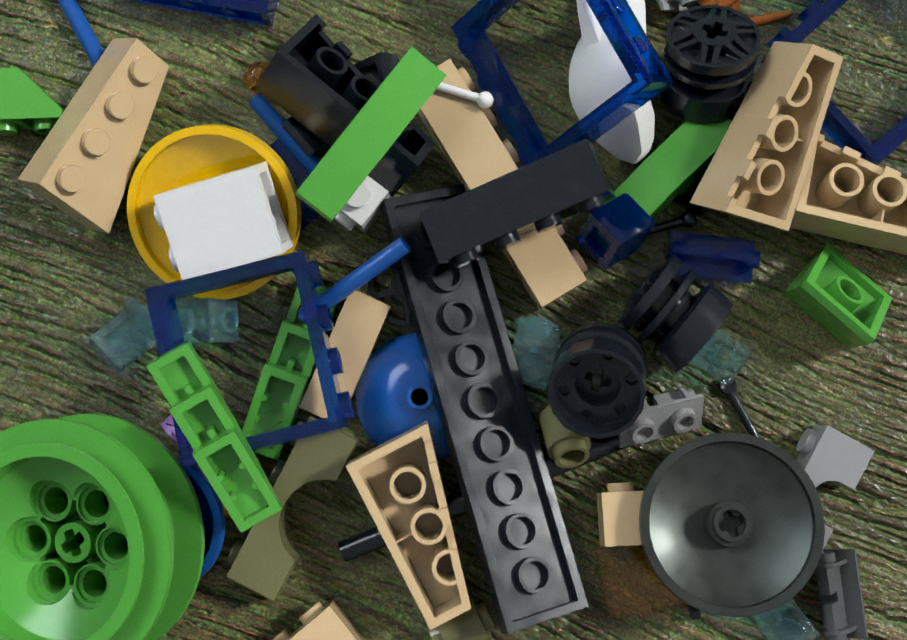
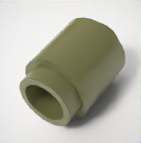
M549 404L539 415V424L548 456L561 468H574L583 464L590 455V438L580 436L565 428L553 414Z
M472 597L470 598V610L432 630L427 625L431 640L491 639L490 629L495 627L496 624L486 602L479 604L476 598Z

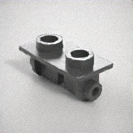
M823 549L815 569L823 622V635L828 637V640H847V638L867 639L868 631L856 549Z

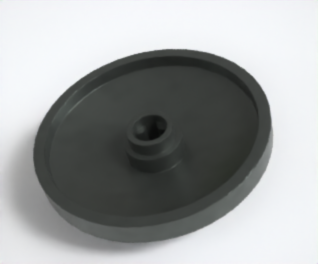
M722 432L701 436L683 444L658 465L647 482L642 495L639 509V534L644 554L651 569L660 582L673 595L686 604L707 613L726 617H747L766 613L781 606L806 585L814 573L822 554L825 520L820 497L812 480L790 454L760 437L736 432Z

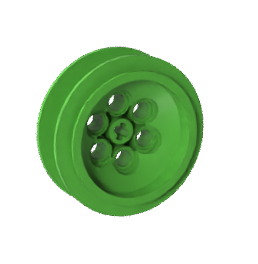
M96 413L29 421L0 432V640H159L180 620L195 594L202 572L205 551L204 524L199 501L188 475L173 453L155 436L140 426L125 419ZM65 493L67 494L68 503L65 499ZM104 495L108 498L109 508L105 504ZM123 536H125L127 539L128 549L124 544ZM102 574L106 578L107 586L103 582Z

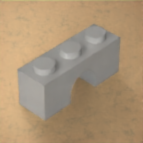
M814 425L812 429L808 428L799 439L796 447L799 455L796 461L807 472L815 488L823 482L830 481L841 488L855 490L875 451L829 425ZM825 525L823 549L834 530Z

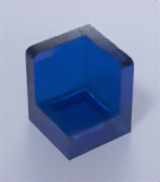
M624 193L603 207L591 212L577 240L606 270L637 251L656 222L629 194Z

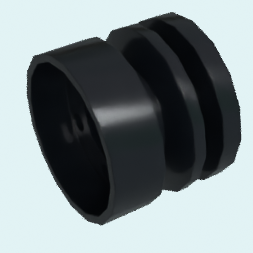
M719 5L694 6L676 15L670 21L666 32V45L663 53L664 62L661 68L659 83L661 101L670 112L687 121L702 124L721 123L734 118L753 81L754 69L762 39L758 26L746 14L733 8Z
M672 255L665 263L653 269L643 279L626 301L623 314L616 323V325L628 331L638 320L641 321L642 325L634 335L639 343L646 340L654 332L660 336L651 355L673 373L680 371L695 357L720 327L733 306V301L711 283L703 287L695 295H692L688 290L694 282L697 273L692 268L683 274L677 282L672 278L683 262L676 255Z
M594 322L582 325L566 335L556 351L554 365L549 378L547 396L552 412L561 424L580 436L597 439L619 435L634 425L643 411L646 393L647 360L643 346L631 332L611 323ZM598 367L605 368L602 375L595 374Z

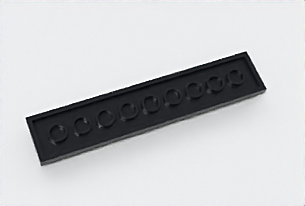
M464 185L383 199L380 210L390 244L399 237H402L411 249L408 254L395 263L501 634H509L589 607L484 252H478L479 260L460 268H455L453 263H439L419 215V212L466 192Z

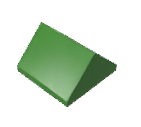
M828 242L821 247L783 292L847 348L869 345L876 339L892 300L890 295Z

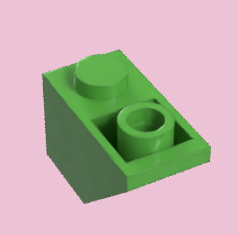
M18 67L0 68V136L17 135L18 129H34L36 133L49 134L65 109Z

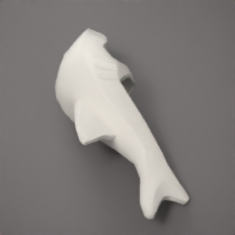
M576 0L582 36L576 45L569 68V95L572 107L582 126L597 143L617 159L636 164L646 157L654 140L655 113L649 92L658 83L660 78L658 59L654 49L646 39L645 0Z

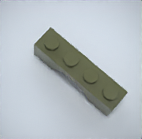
M310 416L307 423L301 420L298 422L288 441V444L294 446L286 462L281 459L277 462L268 479L270 484L273 485V490L282 505V510L254 525L245 540L237 539L226 562L232 564L226 577L272 601L276 600L300 557L291 545L285 529V514L292 496L309 482L317 480L337 481L340 479L360 441L359 439L315 416Z

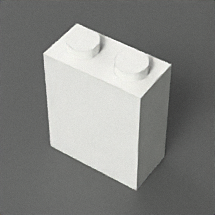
M266 161L153 196L156 203L154 205L156 222L166 232L170 244L168 251L169 259L174 270L180 273L182 282L281 255L294 246Z

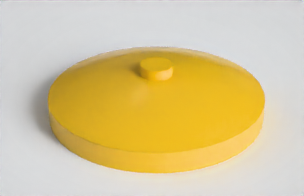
M205 124L173 132L158 141L147 151L131 178L127 196V219L132 239L140 256L160 279L171 287L194 297L226 300L244 296L259 289L273 279L287 264L293 254L300 234L301 202L300 198L295 195L298 189L288 167L268 144L253 134L236 127ZM266 161L294 246L281 255L182 282L180 273L174 270L169 259L168 251L170 244L166 232L156 222L154 216V205L156 203L153 196Z

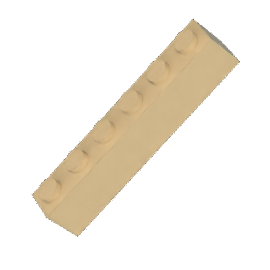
M451 59L437 66L447 75L442 81L443 83L469 91L475 90L474 83L464 67L457 70ZM435 90L418 111V115L461 185H464L465 191H469L518 169L516 163L520 161L519 156L508 139L501 141L493 127L498 124L490 108H481L475 101ZM562 225L542 233H537L536 230L521 235L519 243L502 249L538 310L543 309L587 281L583 273L588 269L583 258L575 248L569 251L560 237L565 234Z

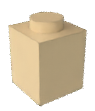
M633 482L608 483L607 492L596 493L600 546L642 545L639 534V509L644 490L634 491Z

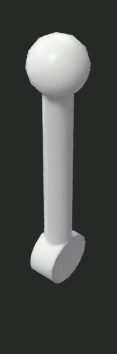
M443 82L436 89L475 101L479 107L485 109L492 106L494 101L492 94L487 91L476 93Z

